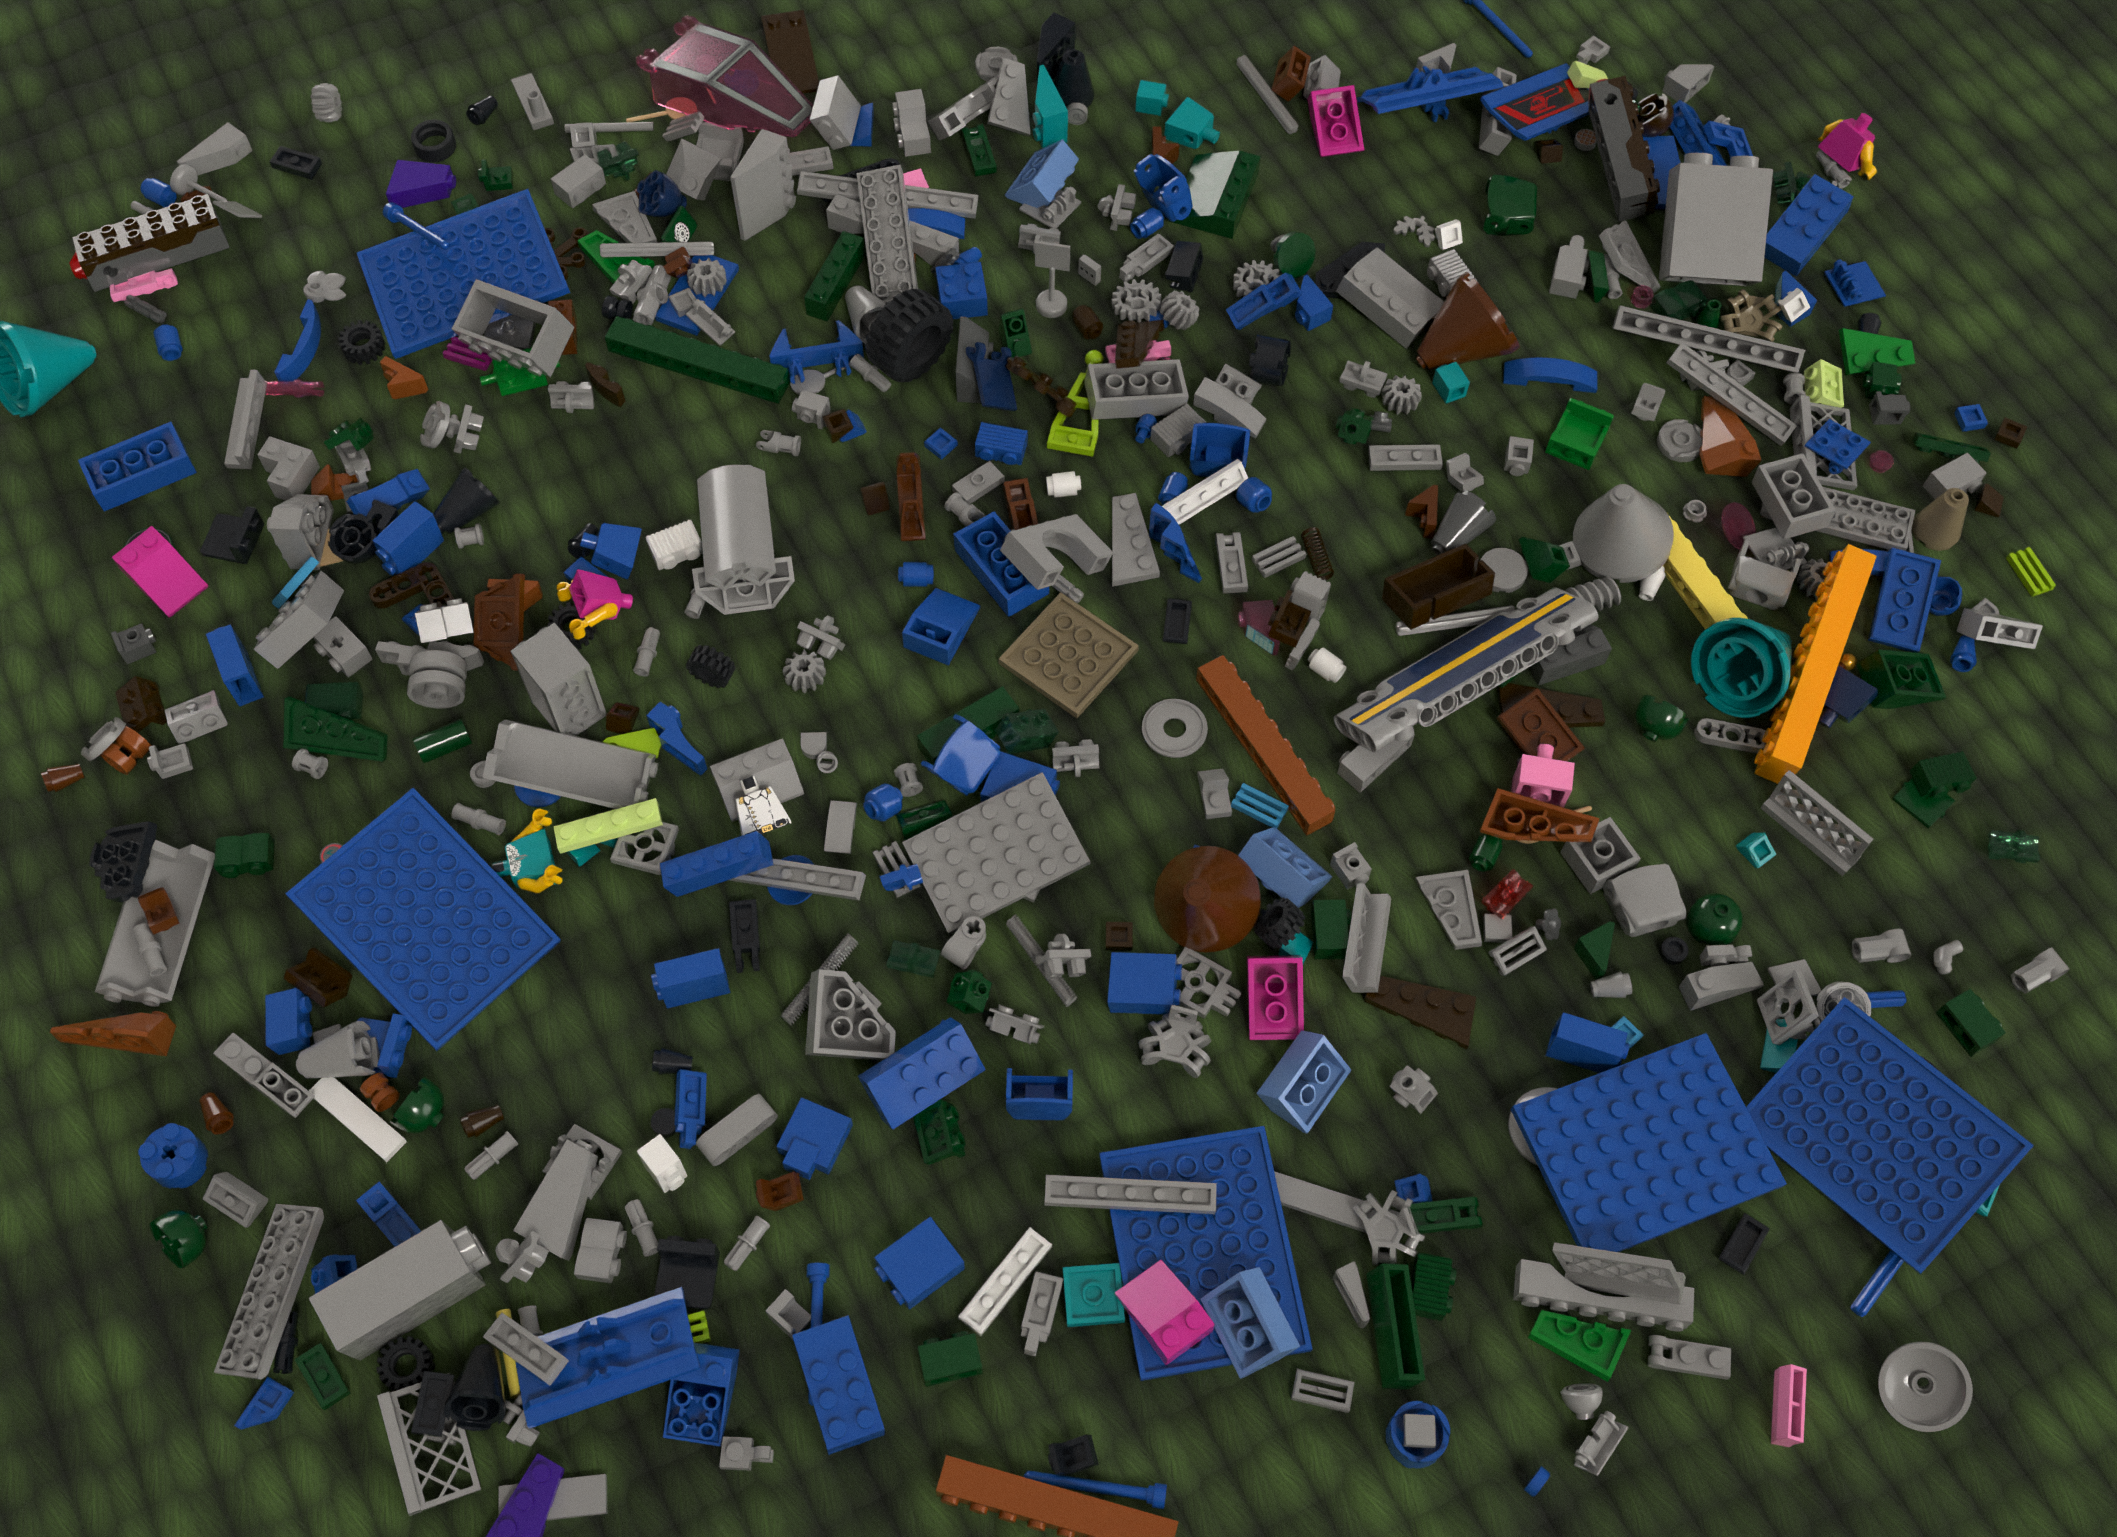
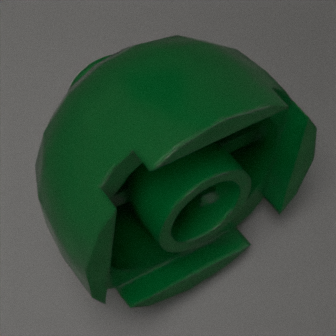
M1644 695L1635 712L1637 725L1644 731L1642 735L1653 742H1656L1657 739L1670 740L1677 737L1689 721V718H1685L1687 714L1669 702L1663 700L1662 703L1654 702L1656 697Z
M1712 893L1706 894L1694 902L1688 912L1686 924L1690 934L1696 941L1700 943L1705 942L1710 945H1728L1739 934L1742 928L1743 915L1740 907L1733 899L1723 894Z
M426 1077L420 1080L417 1089L411 1091L394 1114V1118L390 1120V1123L407 1133H420L429 1126L435 1128L444 1117V1114L441 1113L444 1106V1095L441 1089Z
M172 1210L149 1223L155 1241H161L164 1246L161 1250L177 1268H185L202 1254L206 1247L204 1230L207 1229V1225L199 1215L193 1217L189 1212Z

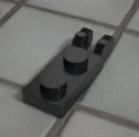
M756 899L729 902L732 949L735 954L737 973H743L744 961L742 953L752 952V968L754 971H760L759 951L761 950Z

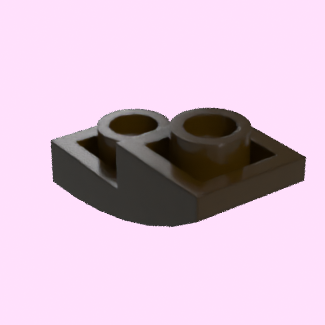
M587 362L585 367L593 387L606 400L621 408L625 403L622 387L615 381L610 382L605 368Z

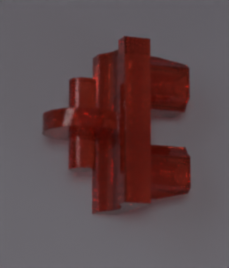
M1512 869L1483 898L1481 903L1487 907L1491 914L1497 915L1502 920L1533 888V885L1522 879Z

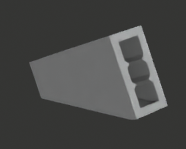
M568 1139L566 1140L513 1230L525 1238L532 1231L539 1234L536 1244L568 1261L573 1254L592 1182V1171L595 1169L598 1156L590 1152L593 1146L580 1139L576 1143Z

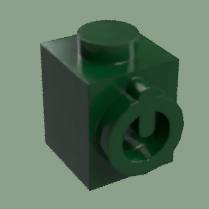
M1879 362L1872 363L1863 378L1862 387L1865 388V398L1873 399L1875 393L1881 391L1882 395L1899 393L1902 377L1901 374L1897 373V365Z

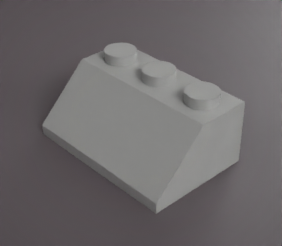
M783 738L710 766L713 780L731 822L738 820L735 799L745 796L740 781L751 776H755L760 790L771 786L780 803L804 795L794 763Z

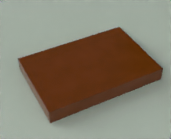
M1538 688L1496 718L1525 755L1537 756L1538 745L1549 744L1554 747L1552 759L1567 762L1585 749Z

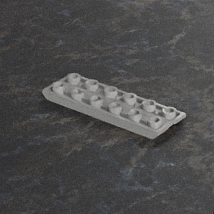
M901 165L856 173L872 294L885 303L892 301L895 295L902 294V291L918 289L904 175Z
M1823 487L1836 511L1828 527L1815 531L1888 550L1891 548L1907 550L1915 510ZM1762 504L1760 513L1763 517L1772 519L1766 507Z
M276 1204L214 1373L260 1380L268 1375L324 1220L321 1208Z

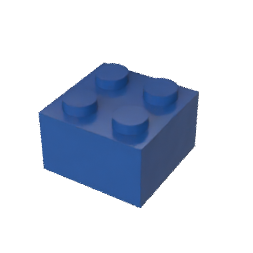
M981 262L935 267L939 302L950 310L953 319H960L961 316L969 318L988 315L987 294Z

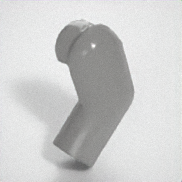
M1954 940L1935 950L1934 966L1937 967L1938 973L1948 974L1952 971V956L1963 951V946L1959 940Z

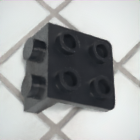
M246 507L242 518L225 514L216 515L200 549L202 555L247 564L265 525L257 509Z
M668 1236L667 1239H659L657 1251L661 1261L654 1296L682 1287L686 1308L709 1309L712 1305L720 1258L717 1245L713 1244V1241L702 1238L696 1239V1242L685 1241L684 1238L679 1236Z

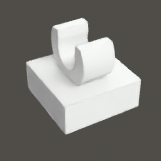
M1455 219L1436 226L1435 234L1440 249L1444 250L1463 243L1460 221Z
M1798 288L1792 292L1789 291L1784 299L1778 300V304L1786 319L1790 322H1793L1810 308L1803 291Z

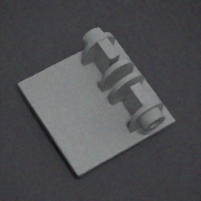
M1070 186L1069 188L1066 187L1063 191H1057L1054 195L1055 199L1048 206L1043 205L1035 208L1024 203L1019 210L1048 227L1057 228L1081 204V201L1075 198L1076 190Z
M1777 527L1743 537L1744 541H1749L1748 547L1758 561L1784 570L1791 569L1796 558L1802 559L1800 566L1808 563L1804 558L1809 551L1808 544L1803 542L1794 544L1791 538L1783 540Z

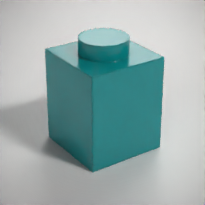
M1141 80L1136 95L1135 112L1161 116L1163 107L1167 108L1169 94H1166V84Z
M1453 362L1448 365H1441L1435 370L1432 384L1445 404L1465 397L1470 381L1458 363Z

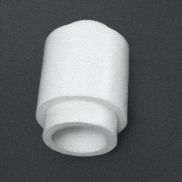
M1075 471L1053 473L1052 476L1046 477L1048 496L1054 495V498L1077 495V490H1081L1080 475L1075 476Z
M1324 647L1320 650L1315 649L1308 658L1311 670L1325 680H1331L1334 683L1342 677L1347 668L1343 665L1341 659Z

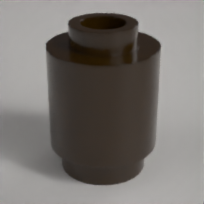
M1081 305L1073 311V323L1085 339H1095L1100 336L1103 330V323L1092 308Z

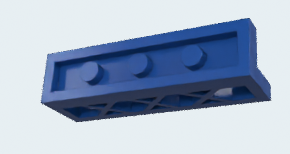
M1681 100L1673 105L1674 120L1670 128L1685 154H1712V165L1727 166L1717 147L1707 140L1704 125L1694 108Z

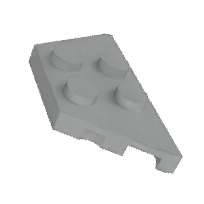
M1622 221L1619 225L1616 224L1611 228H1607L1599 235L1603 243L1602 247L1608 253L1615 270L1652 293L1661 288L1627 221Z

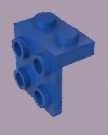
M393 1014L391 1022L359 1018L357 1021H364L369 1025L371 1030L367 1032L370 1038L375 1037L378 1043L380 1058L377 1064L378 1067L374 1068V1071H376L374 1074L383 1073L386 1077L397 1078L399 1068L403 1064L407 1042L411 1037L412 1026L404 1015Z

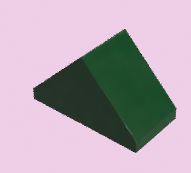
M1611 921L1580 937L1573 948L1595 979L1602 978L1607 970L1615 923Z

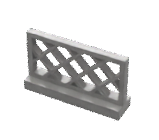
M1800 395L1790 407V419L1797 425L1792 432L1794 456L1803 453L1816 476L1817 467H1820L1828 475L1827 477L1817 476L1821 485L1855 490L1858 487L1855 461L1847 470L1843 469L1842 472L1849 479V481H1845L1837 474L1829 472V466L1825 463L1828 459H1821L1814 451L1805 447V444L1814 436L1813 429L1819 430L1823 426L1821 424L1823 421L1827 422L1831 419L1838 423L1831 415L1842 416L1843 423L1841 426L1852 431L1849 409L1810 402L1809 396ZM1811 411H1816L1822 418L1818 421L1811 414Z
M1790 770L1782 777L1769 799L1761 806L1764 812L1841 876L1861 858L1862 853L1873 841L1871 836ZM1790 783H1791L1794 787H1796L1797 790H1793L1792 787H1791V785H1790ZM1796 798H1800L1803 804H1799ZM1811 801H1813L1817 805V807H1814ZM1817 815L1822 816L1824 822L1819 821ZM1832 818L1836 820L1838 824H1834ZM1838 832L1843 833L1845 839L1840 838ZM1853 835L1856 838H1858L1861 842L1855 841Z
M1554 1243L1553 1252L1565 1271V1278L1583 1289L1681 1305L1686 1277L1684 1273L1676 1272L1670 1260Z
M422 1382L390 1393L386 1392L377 1395L409 1516L481 1490L465 1429L457 1427L455 1423L450 1433L443 1431L442 1435L446 1436L447 1439L439 1453L423 1446L428 1438L427 1435H424L420 1444L408 1438L407 1430L414 1420L416 1408L412 1414L400 1409L398 1397L412 1394L419 1398V1393L416 1391L420 1390ZM402 1415L409 1418L406 1426L404 1424ZM457 1428L461 1439L453 1436ZM450 1439L463 1446L464 1452L458 1463L442 1455ZM410 1444L417 1447L414 1455L412 1454ZM421 1449L436 1456L428 1473L416 1468L414 1462ZM465 1457L467 1460L468 1468L461 1465ZM439 1459L455 1466L447 1483L431 1475ZM460 1468L470 1473L473 1486L460 1490L450 1485ZM418 1473L425 1476L422 1484H420ZM428 1479L444 1486L438 1498L425 1502L422 1490ZM448 1488L455 1491L444 1496Z

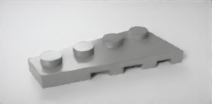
M1136 493L1112 497V587L1159 578L1160 576Z

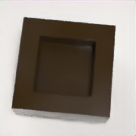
M2005 417L1994 440L2017 449L2028 426Z
M1106 922V950L1132 951L1133 922Z

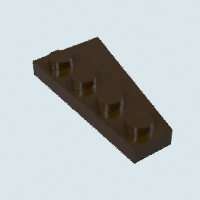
M1164 320L1137 323L1135 321H1125L1122 324H1118L1115 355L1116 369L1139 367L1148 355L1147 350L1153 347V340H1157L1160 336L1159 332H1163L1165 329Z
M1508 683L1503 688L1496 686L1500 713L1505 712L1537 688ZM1539 689L1569 728L1604 726L1605 716L1601 699Z
M1380 976L1378 992H1366L1364 1002L1391 1015H1399L1411 1021V1024L1433 1031L1436 1036L1442 1039H1450L1458 1043L1459 1047L1467 1050L1476 996Z

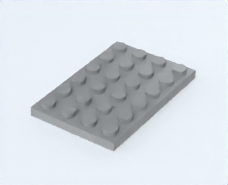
M1043 772L902 842L913 865H918L923 885L949 935L955 933L963 921L970 916H977L983 919L1025 896L1090 865L1087 854Z

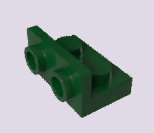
M938 1100L913 1116L925 1164L931 1165L951 1156L959 1158L966 1156L964 1150L966 1145L965 1138L960 1132L958 1125L959 1113L953 1104Z

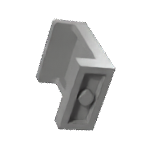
M702 122L698 128L699 136L696 146L722 159L714 179L731 181L730 177L739 164L744 144L742 127Z

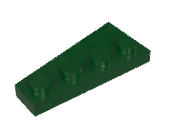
M290 696L284 698L283 748L306 749L309 752L381 762L387 759L388 734Z

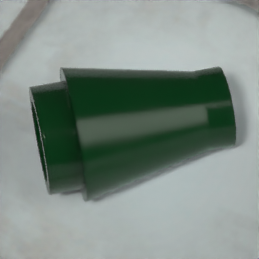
M1716 299L1709 300L1706 307L1697 316L1696 323L1717 328L1720 319V301Z

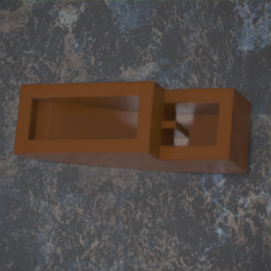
M1028 478L1004 482L1003 491L1012 530L1037 525L1038 521L1033 498H1031Z

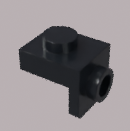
M1086 1434L1063 1443H1051L1048 1445L1050 1451L1048 1460L1055 1474L1068 1476L1099 1465L1092 1435Z

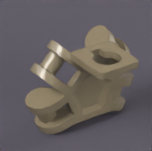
M1742 289L1735 298L1730 297L1727 299V305L1733 314L1721 316L1720 322L1724 323V331L1758 337L1762 340L1773 342L1775 339L1773 336L1783 326L1769 318L1782 309L1780 305L1777 306L1773 299L1775 297L1773 294L1766 298L1748 295ZM1743 303L1745 307L1739 310V305ZM1763 305L1769 310V313L1765 316L1759 309ZM1763 325L1768 327L1766 332L1760 331Z

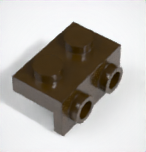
M1288 590L1284 598L1279 597L1274 608L1275 611L1271 614L1267 624L1271 626L1268 636L1296 648L1311 611L1289 602L1292 591Z
M135 676L115 692L122 720L126 723L125 726L137 733L151 722L164 725L167 722L158 687L154 681Z
M314 947L309 949L306 961L287 969L284 975L286 981L323 1008L347 996L353 977L351 973Z

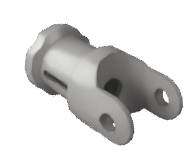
M761 431V437L769 441H758L756 447L759 450L771 453H779L780 451L791 453L793 456L798 457L801 447V436L791 437L782 435L781 432Z
M957 492L953 493L944 505V508L958 516L959 521L966 527L972 524L973 520L985 517L973 504L969 505L962 499V495Z

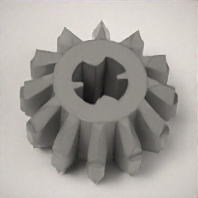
M328 83L315 85L311 90L312 94L310 97L312 99V111L315 113L316 119H319L320 122L338 121L341 118V111L343 109L337 87Z
M708 257L706 261L699 259L698 264L691 263V269L687 270L688 285L691 290H694L696 295L702 293L706 297L708 294H712L715 297L716 291L722 292L727 279L725 269L718 260L711 262Z
M1174 290L1162 300L1159 312L1164 316L1163 319L1169 322V325L1175 326L1177 330L1180 328L1186 330L1197 321L1200 309L1195 305L1196 301L1192 300L1190 295L1187 296L1183 291L1178 292Z
M1395 375L1393 380L1388 379L1384 388H1382L1383 405L1388 406V411L1396 410L1397 415L1401 411L1406 415L1410 410L1415 411L1422 397L1420 384H1415L1414 378L1408 380L1406 375L1402 378Z
M1822 558L1817 562L1811 559L1807 564H1804L1799 570L1800 573L1797 577V583L1800 584L1799 591H1806V597L1813 595L1816 601L1818 599V596L1815 595L1816 590L1826 577L1822 574L1827 563H1824Z
M803 650L802 655L794 652L792 655L793 659L786 658L783 675L785 676L786 684L788 686L792 685V689L795 692L802 688V692L805 694L808 688L815 691L817 688L816 684L823 685L826 668H824L823 659L817 658L815 652L807 655V652Z

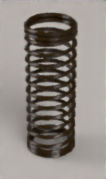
M1316 527L1304 530L1301 538L1314 575L1317 578L1321 577V580H1329L1333 577L1334 570L1332 569L1331 562H1329L1330 559L1324 547L1320 531ZM1313 530L1318 531V532L1311 533V534L1307 535L1306 537H1304V535L1307 534V533L1310 532V531H1313ZM1331 571V573L1328 574V575L1318 576V575H1320V574H1324V573H1327V572Z

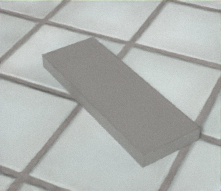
M600 1474L561 1479L546 1521L608 1514L607 1475ZM518 1484L499 1486V1515Z

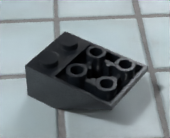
M1055 12L1042 24L1037 58V84L1039 67L1041 65L1045 66L1053 80L1057 75L1064 53L1075 49L1077 36L1075 33V22Z

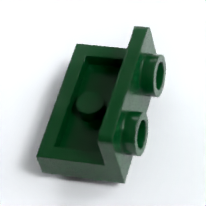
M362 418L352 423L346 420L328 432L330 437L324 441V444L330 450L349 439L355 449L359 451L374 439L373 431L370 425L364 422Z

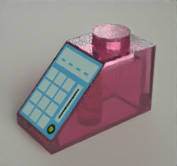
M1273 600L1243 602L1242 612H1238L1239 627H1243L1244 636L1271 655H1278L1280 641L1268 636L1271 626L1267 624L1274 611Z

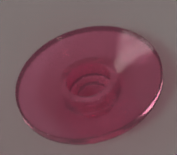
M1734 502L1725 506L1721 518L1724 534L1735 548L1741 549L1744 543L1743 537L1756 533L1753 518L1749 511L1740 503Z

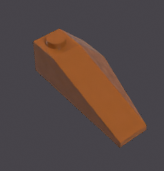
M1704 396L1701 408L1703 429L1700 431L1702 446L1700 447L1699 455L1705 474L1747 477L1762 461L1755 439L1736 413L1714 397Z
M1498 788L1480 832L1504 840L1591 842L1600 818Z
M152 1011L151 1014L140 1012L52 1027L50 1033L63 1043L167 1056L176 1025L171 1021L168 1014Z

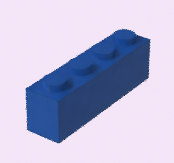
M758 831L662 862L660 863L663 887L676 897L774 864L769 841Z

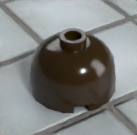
M1655 93L1638 102L1639 115L1637 119L1638 122L1642 121L1644 127V135L1642 137L1651 138L1665 134L1674 120V108L1667 96L1663 93L1662 96H1658Z

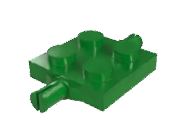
M532 347L522 349V351L530 353ZM492 359L494 365L493 374L479 376L482 386L496 383L502 396L548 385L546 375L541 374L539 377L530 373L527 368L521 367V369H517L503 359L501 362ZM558 361V363H557V365H556L555 368H558V367L560 368V363H559V361Z

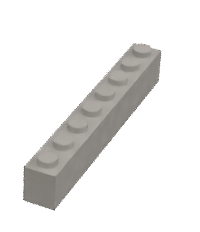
M1618 306L1612 327L1615 330L1677 345L1684 343L1689 348L1704 350L1793 373L1799 372L1805 353L1804 349L1624 306Z

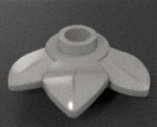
M316 271L309 275L307 278L308 284L303 288L307 299L315 303L322 302L325 299L329 301L340 300L346 297V294L340 289L345 283L346 277L338 273L326 275L323 271Z

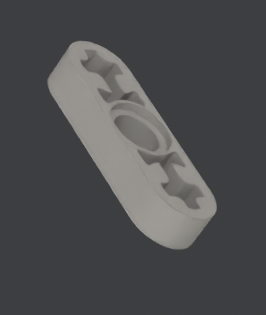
M1705 718L1698 722L1694 730L1696 739L1705 744L1751 753H1758L1766 745V743L1762 742L1766 731L1760 728ZM1704 727L1709 728L1710 735L1706 734L1705 730H1703ZM1726 732L1736 733L1739 740H1729L1726 737ZM1745 734L1747 735V737H1746V739H1747L1746 743L1743 742V740L1745 739ZM1755 737L1759 738V741L1762 742L1761 745L1756 744Z

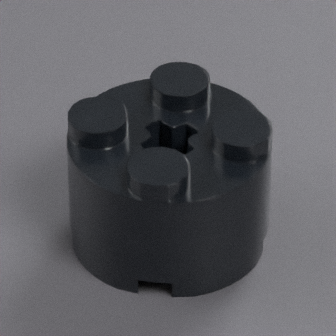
M1257 335L1255 341V349L1257 350L1256 353H1251L1249 367H1253L1250 378L1261 384L1283 386L1289 368L1287 362L1288 357L1291 355V341Z

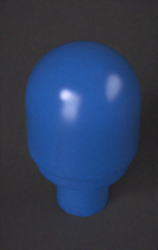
M1144 414L1140 417L1136 425L1137 436L1135 440L1138 443H1144L1145 439L1151 436V428L1157 423L1155 416Z

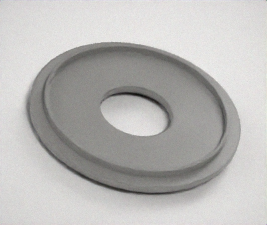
M1167 699L1154 704L1146 712L1142 721L1144 740L1152 750L1166 757L1180 758L1191 755L1203 745L1207 737L1208 726L1204 714L1194 704L1181 699ZM1170 719H1179L1185 724L1186 731L1180 737H1170L1164 732V724Z

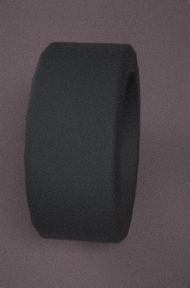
M426 120L419 123L411 133V142L415 153L426 162L434 163L448 159L456 149L453 130L444 121ZM431 136L445 137V140L436 146L422 145V142Z

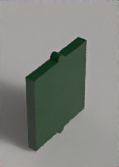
M1911 779L1908 783L1904 782L1903 788L1892 799L1928 829L1939 817L1943 818L1945 811L1955 802L1948 794L1940 798H1933L1932 795L1921 797L1914 779Z

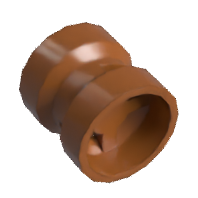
M376 1073L370 1076L360 1087L361 1093L366 1098L372 1100L371 1105L378 1112L385 1111L393 1106L400 1097V1093L396 1088L389 1086V1081L383 1073Z

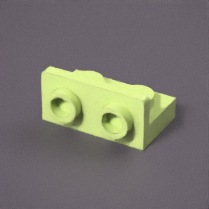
M1820 359L1804 370V387L1806 396L1810 397V402L1840 408L1844 407L1841 368Z

